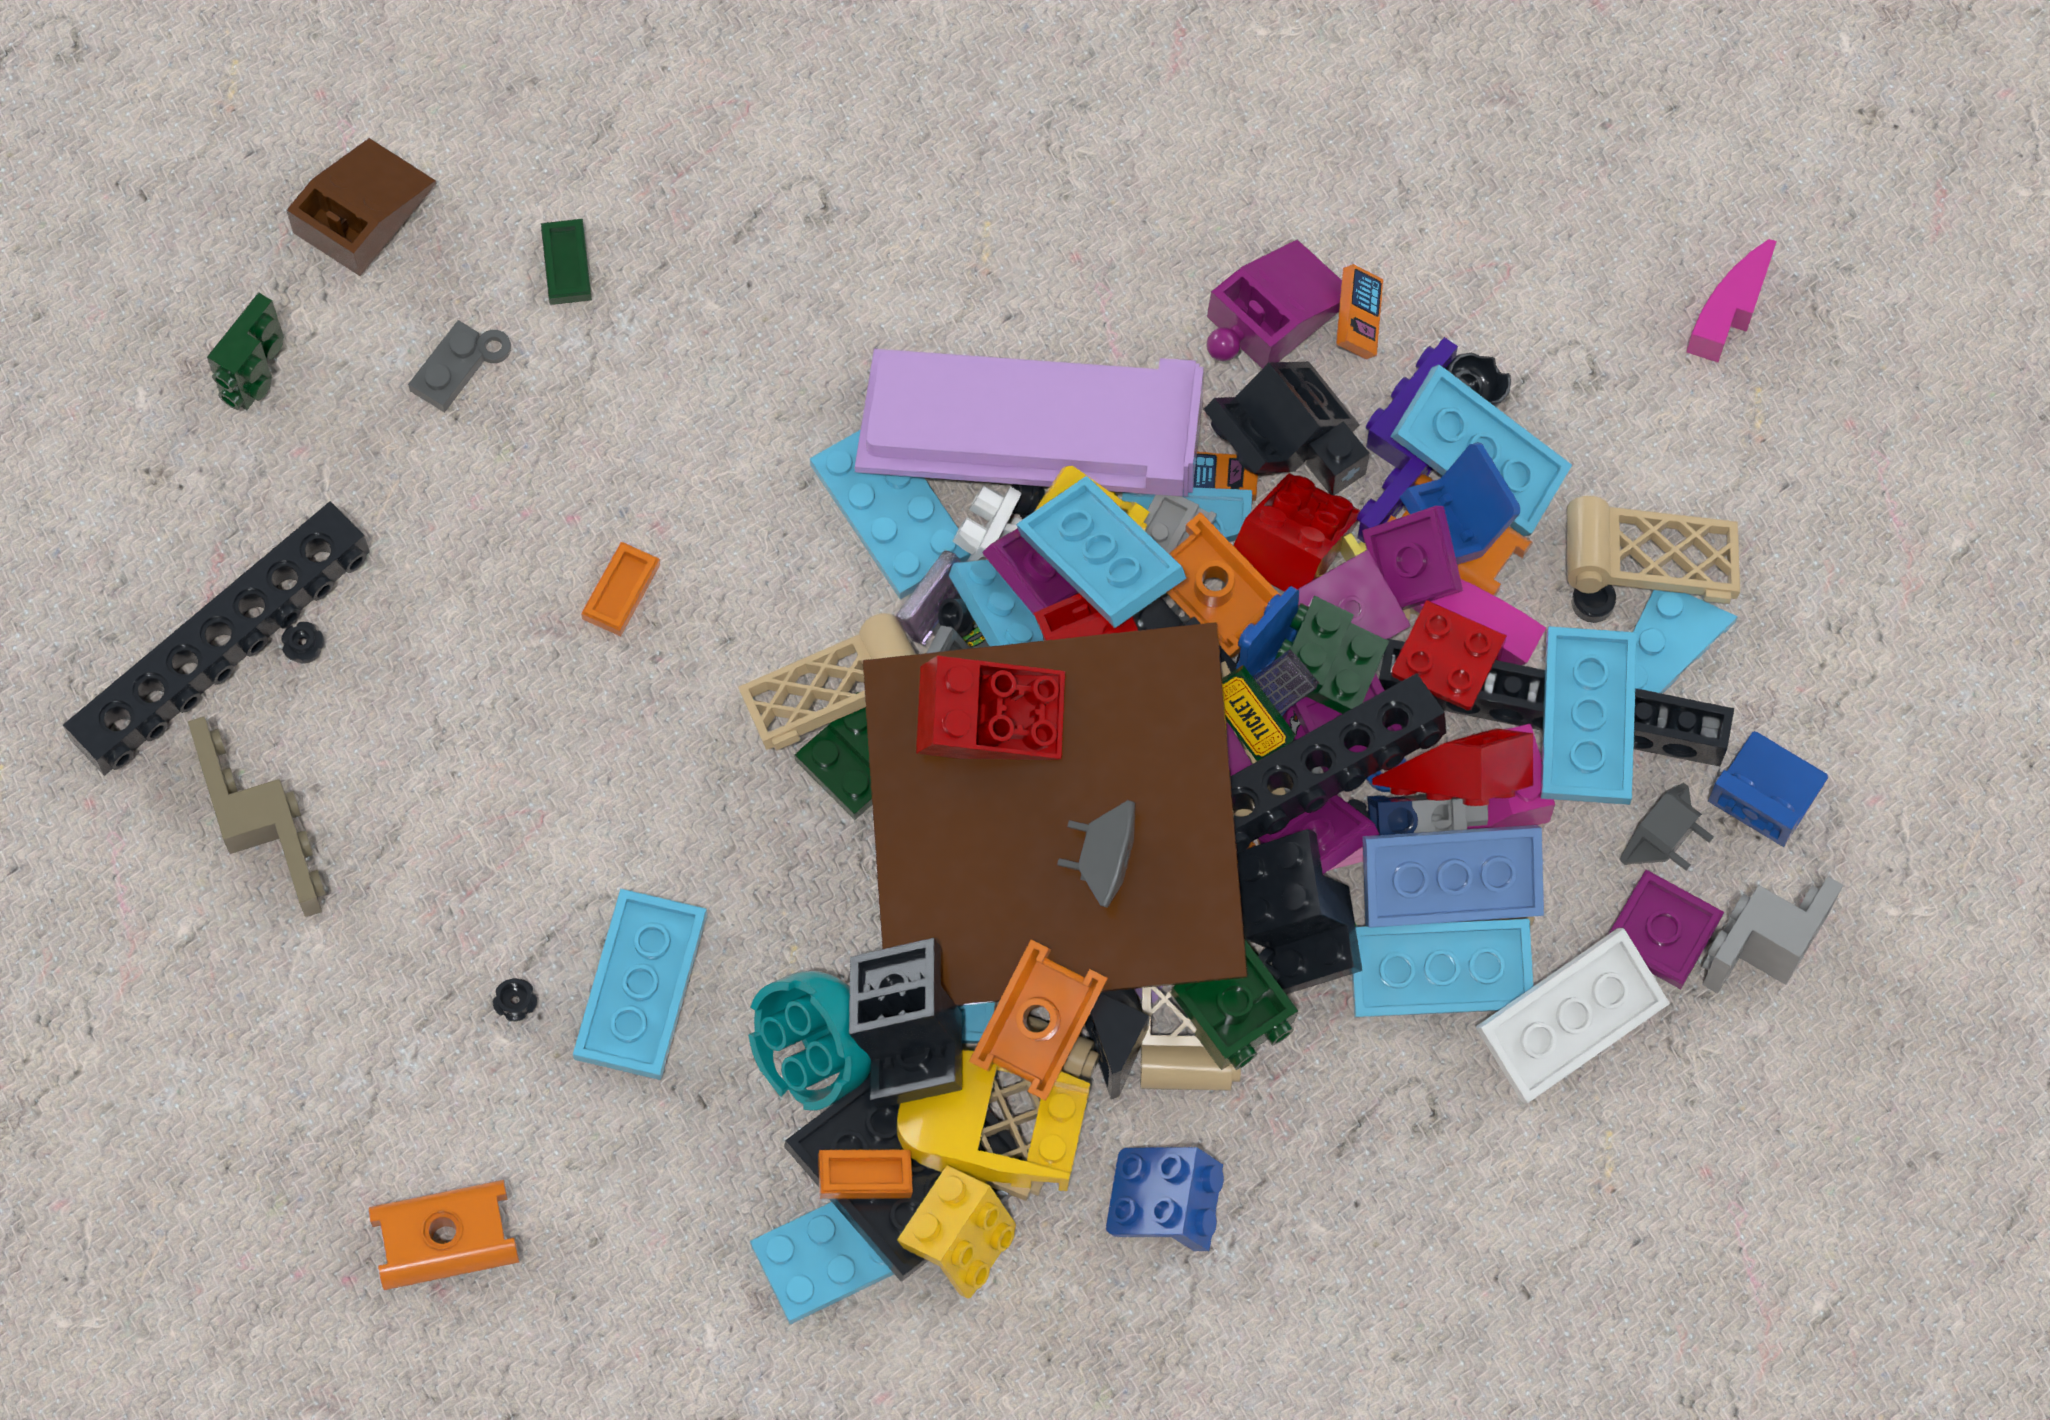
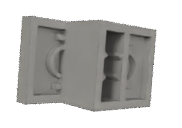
M1828 876L1820 889L1813 885L1811 886L1799 908L1758 885L1751 898L1743 894L1732 911L1731 918L1724 931L1721 930L1708 951L1709 954L1702 965L1704 969L1708 970V973L1702 985L1718 994L1739 958L1787 985L1828 917L1843 884Z

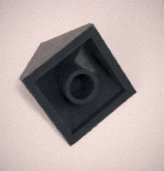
M1134 989L1101 992L1084 1024L1089 1039L1094 1041L1095 1046L1093 1050L1099 1054L1098 1065L1110 1099L1120 1096L1149 1027V1015L1142 1012Z

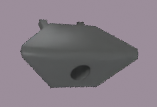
M1683 782L1667 791L1639 824L1620 857V861L1624 865L1665 862L1671 859L1687 871L1691 864L1675 853L1692 831L1710 843L1714 836L1696 823L1702 814L1691 805L1688 785Z
M1129 800L1092 821L1089 825L1069 820L1068 828L1087 832L1079 863L1059 858L1057 864L1061 867L1080 871V880L1087 882L1100 906L1108 908L1123 884L1134 843L1135 803Z

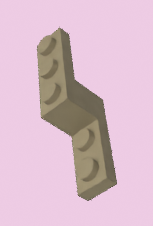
M205 716L187 721L220 831L229 854L280 839L304 916L308 917L321 913L322 909L318 897L324 896L326 893L319 871L310 872L306 857L313 856L314 854L306 830L297 832L293 818L301 816V812L294 791L285 793L280 779L238 791L231 768L222 769L219 756L226 754V750L219 729L210 730Z

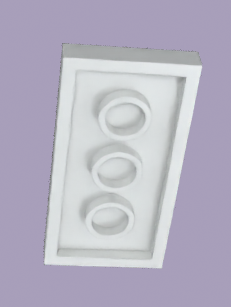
M1617 928L1477 1025L1476 1029L1521 1102L1529 1103L1670 1003L1625 929Z

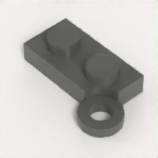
M457 320L408 383L410 392L445 413L484 361L500 363L509 356L511 352L509 337L500 330H488L479 335V332ZM491 341H498L502 344L501 349L497 352L488 351L486 346Z

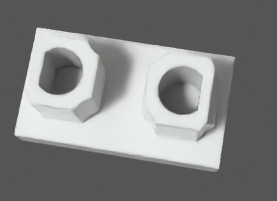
M986 486L979 490L969 510L987 520L986 526L983 527L967 517L953 539L955 544L971 554L967 562L984 560L985 556L982 552L991 543L1017 529L1016 524L1022 519L1014 518L1011 524L1007 522L1021 496V492L1012 487L1004 495Z

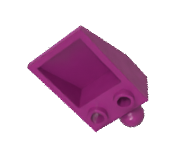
M1298 239L1240 267L1211 291L1207 318L1218 328L1212 331L1207 338L1206 347L1208 353L1215 360L1225 362L1236 357L1241 348L1262 369L1268 362H1279L1339 312L1342 280Z

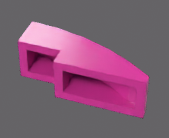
M1768 239L1749 252L1718 284L1699 315L1686 353L1719 362L1730 327L1747 332L1777 241Z
M1462 579L1463 591L1430 601L1507 635L1499 661L1518 665L1527 664L1546 630L1545 626L1524 612ZM1424 604L1411 608L1420 613Z

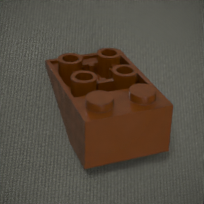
M368 138L315 176L286 211L295 235L361 276L437 182L379 143Z

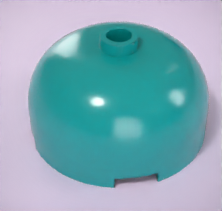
M802 971L790 974L760 989L750 1006L751 1009L755 1010V1032L748 1034L759 1070L780 1097L789 1090L796 1101L803 1104L804 1110H821L834 1104L861 1085L871 1072L870 1057L849 1034L850 986L835 976L819 971ZM802 1041L806 1049L783 1060L781 1065L782 1078L775 1068L773 1051H781ZM839 1073L837 1079L825 1088L818 1090L806 1089Z

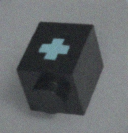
M1343 421L1309 444L1306 466L1329 494L1336 495L1366 474L1370 453Z

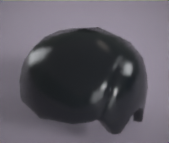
M1472 352L1458 354L1445 367L1447 371L1495 407L1510 393L1511 375L1500 372L1494 357L1479 356Z

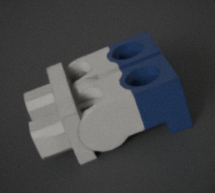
M1426 794L1386 797L1385 795L1367 796L1368 819L1375 824L1379 835L1466 830L1469 826L1487 825L1488 805L1467 806L1463 804V798L1453 797L1451 800L1434 801L1426 799Z

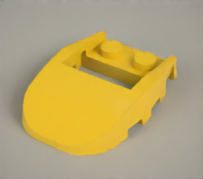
M962 1050V1090L900 1103L897 1117L898 1139L904 1150H911V1158L918 1163L940 1172L948 1165L983 1183L986 1181L1011 1183V1187L1031 1188L1032 1181L1059 1183L1058 1191H1068L1090 1092V1083L1062 1071L1060 1072L1046 1101L1040 1099L1027 1161L978 1150L996 1071L1012 1072L996 1064H993L990 1072L969 1062L974 1051Z

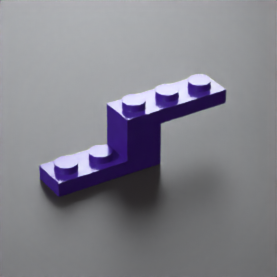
M1445 337L1435 349L1431 346L1425 349L1416 363L1418 370L1410 379L1403 377L1391 394L1392 402L1385 410L1378 408L1367 422L1366 429L1369 432L1366 448L1395 468L1388 475L1382 486V489L1385 490L1377 501L1373 499L1368 500L1357 516V520L1360 522L1357 539L1365 543L1362 530L1386 523L1391 515L1396 518L1405 506L1400 496L1407 488L1415 486V482L1422 474L1429 477L1434 470L1390 436L1432 367L1441 365L1445 368L1456 357L1458 346Z

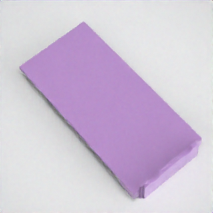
M874 349L856 455L855 472L1050 487L1063 467L1074 466L1108 491L1183 497L1184 488V497H1188V493H1193L1203 403L1204 367H1200V364L1193 360L1160 358L1159 369Z

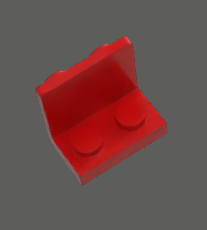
M1426 600L1392 668L1391 676L1403 681L1417 673L1432 695L1465 710H1471L1495 660L1499 661L1502 656L1507 635Z

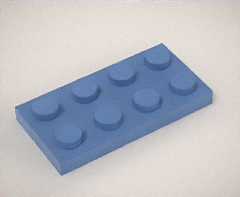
M1538 825L1363 836L1365 925L1369 928L1544 916L1542 828Z

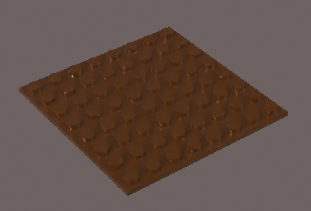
M1217 622L863 660L882 950L934 938L941 946V986L956 1006L999 1002L1031 939L1051 949L1047 957L1051 961L1083 977H1086L1089 969L1107 977L1108 979L1101 992L1248 978ZM938 655L1065 671L1061 760L957 759L916 754L920 666ZM1129 800L1135 803L1134 843L1123 884L1108 908L1100 906L1087 882L1080 880V871L1061 867L1057 864L1059 858L1079 863L1087 832L1068 828L1069 820L1089 825L1092 821Z

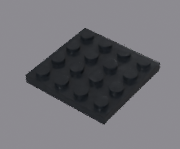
M871 1076L785 1140L784 1148L818 1187L819 1150H904L897 1135V1117L900 1104L877 1108L870 1100ZM987 1109L983 1129L1000 1123L989 1109ZM1006 1129L986 1137L994 1154L1001 1155L1018 1148L1014 1138ZM980 1142L978 1150L985 1152V1149ZM912 1158L913 1193L911 1198L830 1199L901 1282L927 1263L928 1260L904 1249L897 1239L942 1173L926 1167ZM992 1188L1001 1203H1004L1012 1196L1007 1192Z

